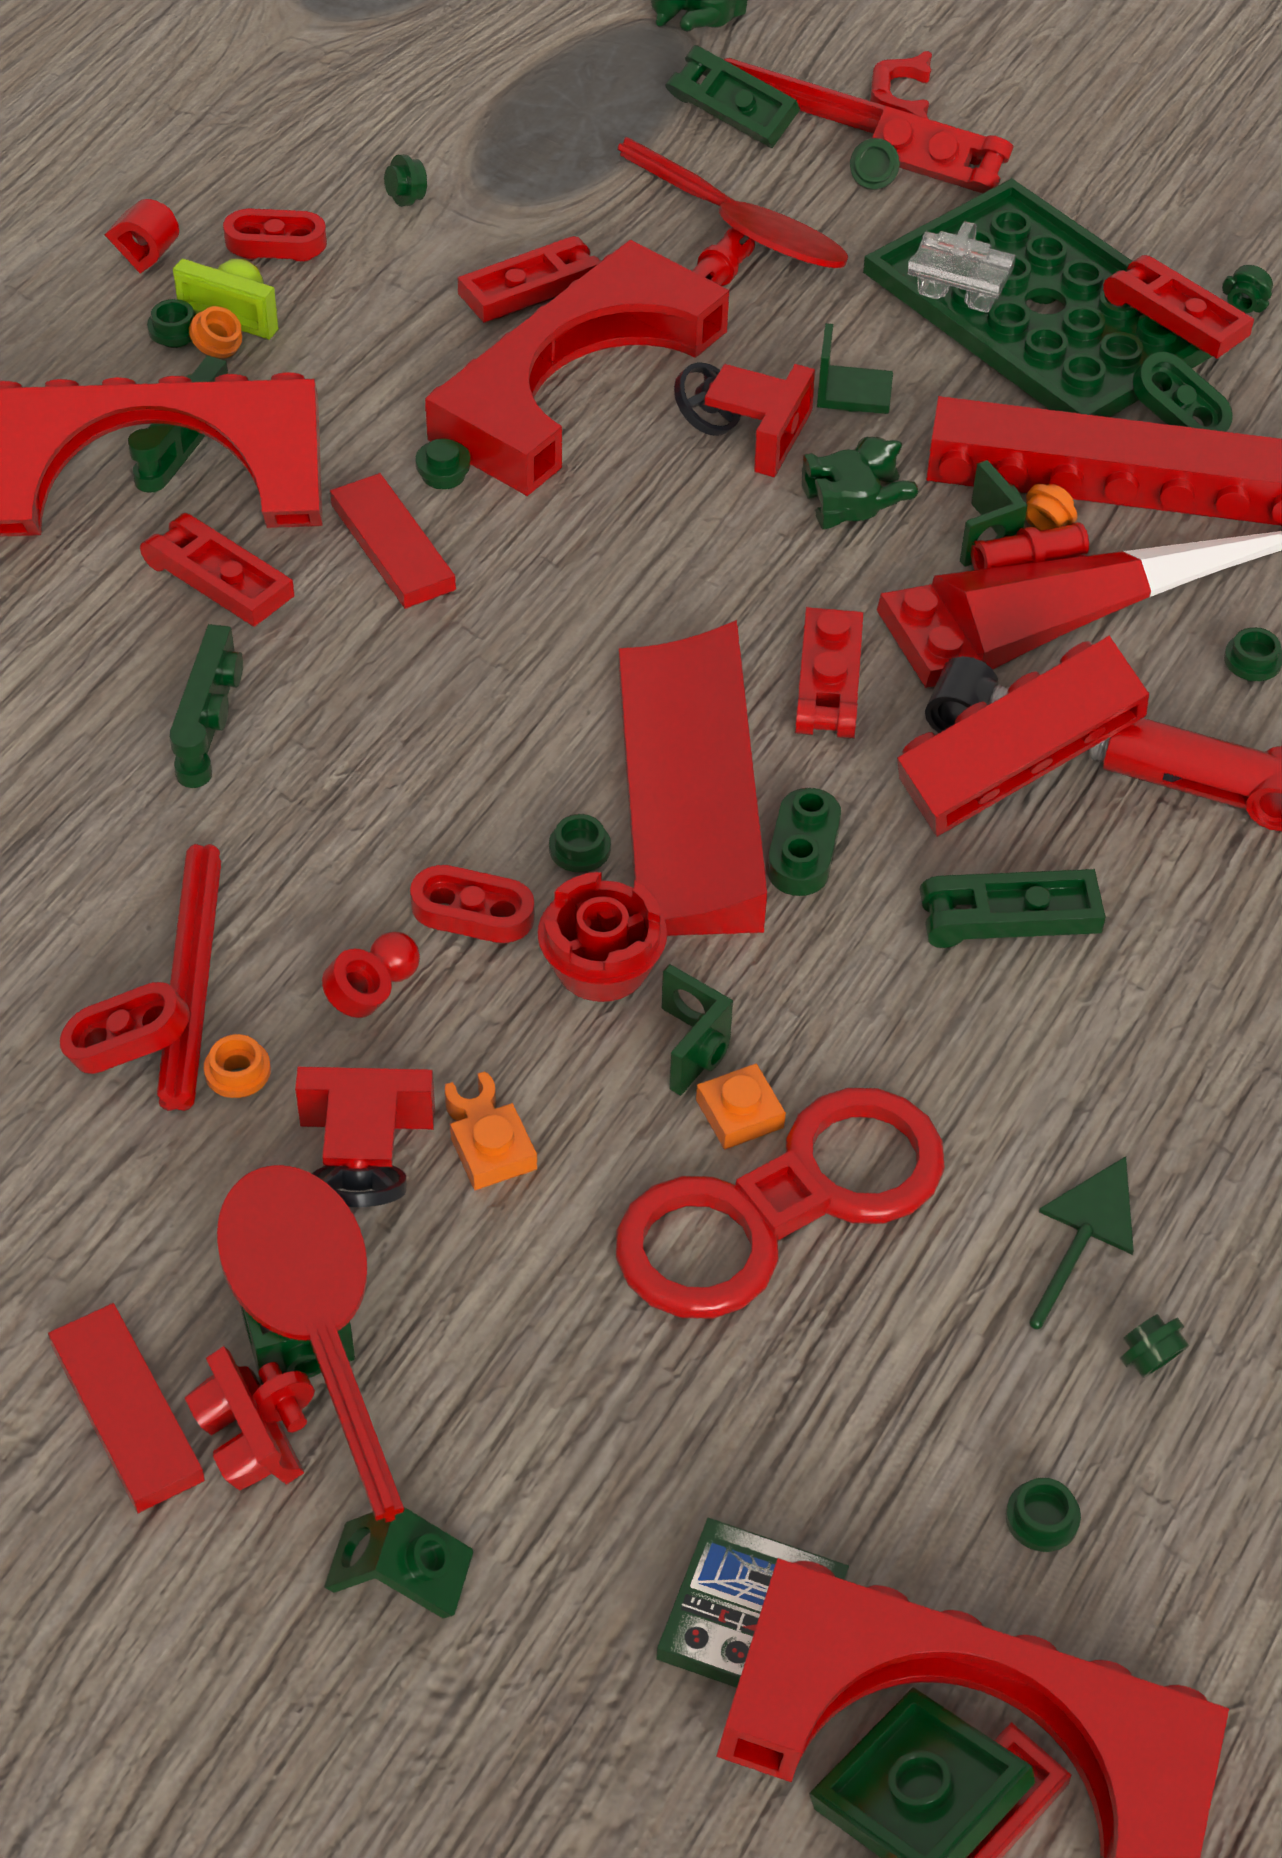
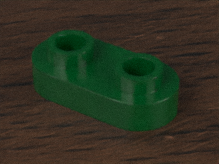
M1168 352L1154 353L1147 357L1135 371L1133 389L1137 398L1164 423L1224 432L1230 428L1233 415L1227 399L1178 356ZM1153 381L1158 382L1162 386L1163 391H1161L1153 383ZM1193 416L1198 417L1203 422L1204 426L1200 425L1196 420H1194Z
M817 788L797 789L786 795L781 802L769 850L767 873L770 882L778 890L793 896L810 895L821 890L828 881L839 834L841 807L836 798L824 790Z

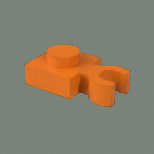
M485 1071L478 1073V1090L480 1095L476 1098H463L458 1094L453 1082L445 1084L446 1110L450 1117L456 1121L450 1123L451 1140L474 1191L537 1170V1153L514 1104L511 1103L495 1109V1083L492 1077Z

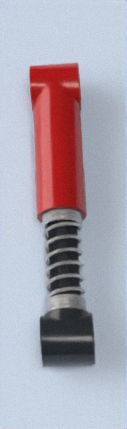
M964 656L952 658L945 663L925 709L926 720L931 728L941 733L956 724V718L964 710L979 702H986L987 705L1007 695L1009 687H1001L998 684V677L985 662ZM1142 718L1087 750L1092 760L1098 759L1099 762L1103 761L1104 770L1245 809L1251 819L1260 826L1282 832V746L1272 747L1264 752Z

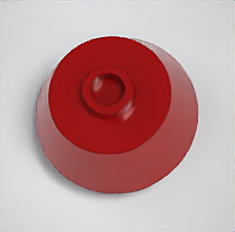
M602 872L582 874L561 884L555 890V899L543 912L538 925L539 946L548 963L564 987L580 998L590 1001L608 1002L630 995L644 982L662 955L666 945L667 927L655 896L646 886L634 880V888L620 882L602 881Z

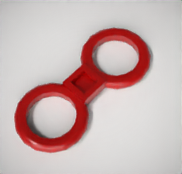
M845 1088L820 1096L797 1115L786 1138V1153L736 1179L735 1185L715 1177L680 1176L651 1186L631 1202L616 1230V1260L628 1286L653 1308L680 1318L714 1319L743 1309L766 1289L779 1262L778 1240L825 1214L850 1223L884 1224L913 1214L934 1195L945 1170L943 1141L930 1117L908 1099L879 1088ZM851 1117L875 1118L893 1125L908 1138L916 1152L917 1164L912 1175L896 1188L880 1193H856L837 1186L821 1172L813 1157V1146L819 1134L833 1123ZM686 1206L709 1207L729 1215L743 1228L751 1244V1254L744 1268L730 1280L710 1287H686L666 1279L651 1266L643 1249V1241L651 1225L666 1213Z

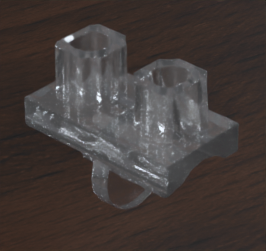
M964 221L958 235L941 231L938 235L926 231L918 251L909 260L907 274L917 277L920 295L938 299L945 297L950 286L966 290L965 303L969 308L989 312L1014 269L1016 255L991 249L992 244L975 240L977 225Z

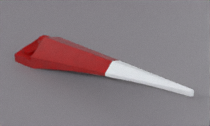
M1282 531L934 575L932 584L881 593L877 612L925 688L936 686L945 663L952 658L961 656L972 657L985 662L989 667L995 669L1066 633L1146 598L1217 571L1281 551Z

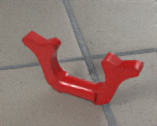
M924 51L913 58L887 59L877 63L873 69L870 101L928 119L929 101L925 99L914 101L899 99L892 95L890 88L892 79L898 77L912 78L923 83L929 82L932 53Z

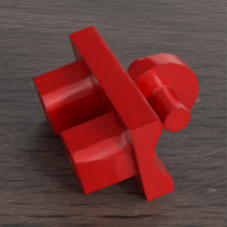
M223 1346L206 1357L214 1375L185 1396V1400L200 1427L211 1436L235 1420L242 1431L213 1451V1458L223 1478L240 1491L261 1481L270 1474H273L286 1485L304 1474L305 1472L279 1421H283L287 1431L290 1433L301 1430L307 1424L302 1409L309 1404L315 1392L307 1374L301 1371L282 1373L278 1363L270 1362L262 1366L258 1371L263 1385H260L254 1371L248 1366H237L226 1347Z

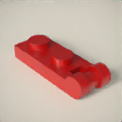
M885 106L872 137L886 140L894 146L899 156V168L982 194L999 185L1001 180L998 176L1002 163L1009 161L1014 148L1009 141L1001 137L979 135ZM973 155L983 158L980 167H968Z
M572 236L457 277L458 295L485 323L558 296L573 281L580 279L597 266L601 260L596 256H590V249L579 237Z
M1140 256L1128 265L1127 272L1123 270L1117 271L1104 281V294L1113 305L1123 306L1127 303L1216 359L1251 335L1254 318L1151 256Z
M182 513L169 523V531L163 535L153 534L140 544L141 555L151 568L156 571L167 570L253 627L295 596L293 580L188 513Z
M806 607L795 734L813 735V729L837 731L836 737L855 738L864 612Z

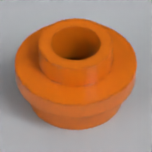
M212 306L197 313L189 326V335L193 344L208 356L220 359L231 357L238 351L242 343V328L239 319L234 313L223 307Z
M1037 484L1026 494V504L1028 506L1025 519L1032 527H1036L1039 531L1067 526L1076 522L1078 516L1073 498L1063 488L1053 484Z
M242 1034L228 1035L219 1039L211 1047L204 1061V1075L208 1086L215 1093L228 1098H242L258 1092L265 1086L271 1074L270 1058L266 1050L256 1040ZM237 1068H243V1069H244V1070H242V1071L230 1072V1071H232V1070H234V1069H237Z

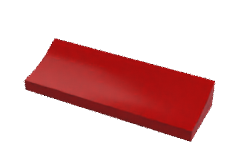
M737 620L702 634L673 642L643 647L619 648L618 666L634 880L646 886L655 896L666 923L667 936L764 933L767 885Z

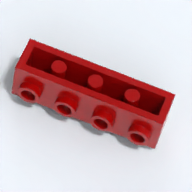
M1110 635L1095 644L1085 641L1074 646L1062 656L1059 665L1041 675L1039 672L1034 671L1022 676L1009 687L1007 695L989 705L986 702H979L970 706L956 718V724L937 735H934L933 732L924 733L904 747L903 754L897 757L899 779L936 837L1146 717L1149 692Z

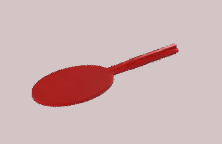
M625 137L624 142L619 143L618 150L621 151L620 156L683 191L720 206L719 214L723 220L756 242L787 256L814 265L829 268L845 267L848 260L846 251L817 230L770 209L735 201L700 176L629 137Z
M272 1165L253 1170L238 1180L231 1188L220 1210L217 1225V1244L224 1276L237 1301L259 1324L286 1338L310 1340L376 1521L385 1519V1522H391L395 1520L396 1514L404 1512V1506L338 1331L346 1326L356 1314L366 1290L367 1256L360 1227L341 1196L326 1182L310 1172L284 1165Z

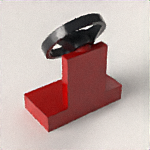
M697 362L686 367L677 376L674 384L675 400L685 419L693 427L708 435L719 436L727 433L738 424L741 415L762 420L756 430L754 472L775 478L812 413L815 369L794 364L786 380L728 364H724L720 370L711 364ZM693 372L702 373L704 375V382L696 388L695 395L687 399L685 393L687 375ZM700 406L704 411L711 414L719 412L729 423L724 426L708 423L693 410V407Z
M298 1067L295 1091L300 1127H325L322 1159L323 1165L326 1166L315 1170L312 1174L331 1186L348 1207L379 1206L394 1202L403 1197L406 1193V1174L400 1168L392 1165L395 1129L434 1130L435 1097L433 1070ZM337 1189H345V1190H350V1191H365V1192H348V1191H340V1190H337Z

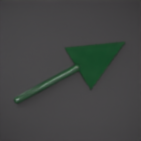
M1126 1156L1039 1208V1213L1078 1231L1030 1318L1029 1324L1033 1329H1040L1043 1326L1091 1236L1133 1255Z

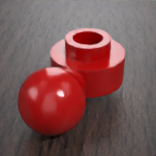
M393 931L379 936L373 942L369 952L356 948L343 951L323 973L322 987L328 1001L338 1011L350 1017L363 1018L371 1015L389 997L392 982L404 981L415 973L420 962L419 948L416 942L407 934Z

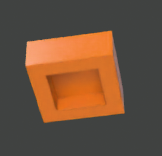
M757 1063L697 1084L696 1101L724 1150L784 1128L786 1112Z

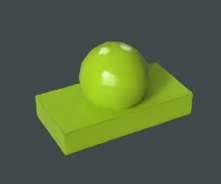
M182 258L173 268L176 297L179 300L188 302L193 307L194 312L199 313L209 307L219 306L230 310L237 316L241 323V331L270 340L278 331L275 289L264 284L258 267L246 259H230L215 269Z

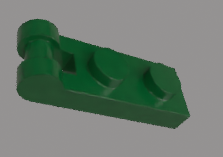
M694 45L686 55L685 61L687 64L681 72H674L665 84L667 90L680 101L692 103L770 148L774 147L800 111L796 99L697 45ZM702 75L706 76L701 85L697 83Z
M207 355L197 369L186 377L190 378L192 382H215L216 377L228 374L227 361ZM151 424L148 428L139 429L130 434L128 438L130 456L137 462L133 467L134 482L137 489L147 493L162 490L206 435L185 427L169 424Z
M208 624L170 730L171 749L176 755L174 761L176 778L182 786L188 788L204 786L212 778L211 760L208 756V751L215 731H222L225 728L229 708L227 696L230 687L237 688L241 681L243 656L241 652L234 651L232 628L229 626Z
M1095 869L942 875L926 879L919 888L922 907L930 913L925 922L928 942L937 948L953 947L964 939L1100 934L1103 931L1106 919ZM957 905H971V909L954 908Z

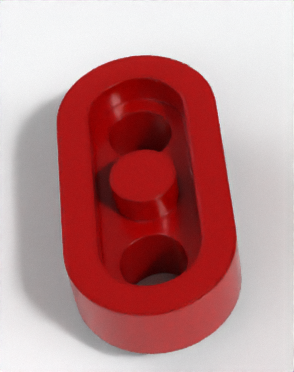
M248 208L231 213L223 222L227 249L233 254L246 259L278 258L308 261L322 253L327 246L325 221L313 212Z
M436 865L422 870L411 883L410 895L413 915L421 924L429 928L496 943H510L526 936L534 925V896L526 885L517 880L450 865Z
M152 982L90 1005L77 1012L62 1030L60 1049L81 1072L88 1074L99 1073L172 1045L180 1038L188 1024L190 1016L189 1007L172 986L164 982Z

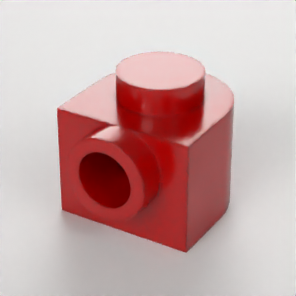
M142 199L126 210L104 235L141 274L154 265L178 238L179 224L171 209L165 204L153 199Z

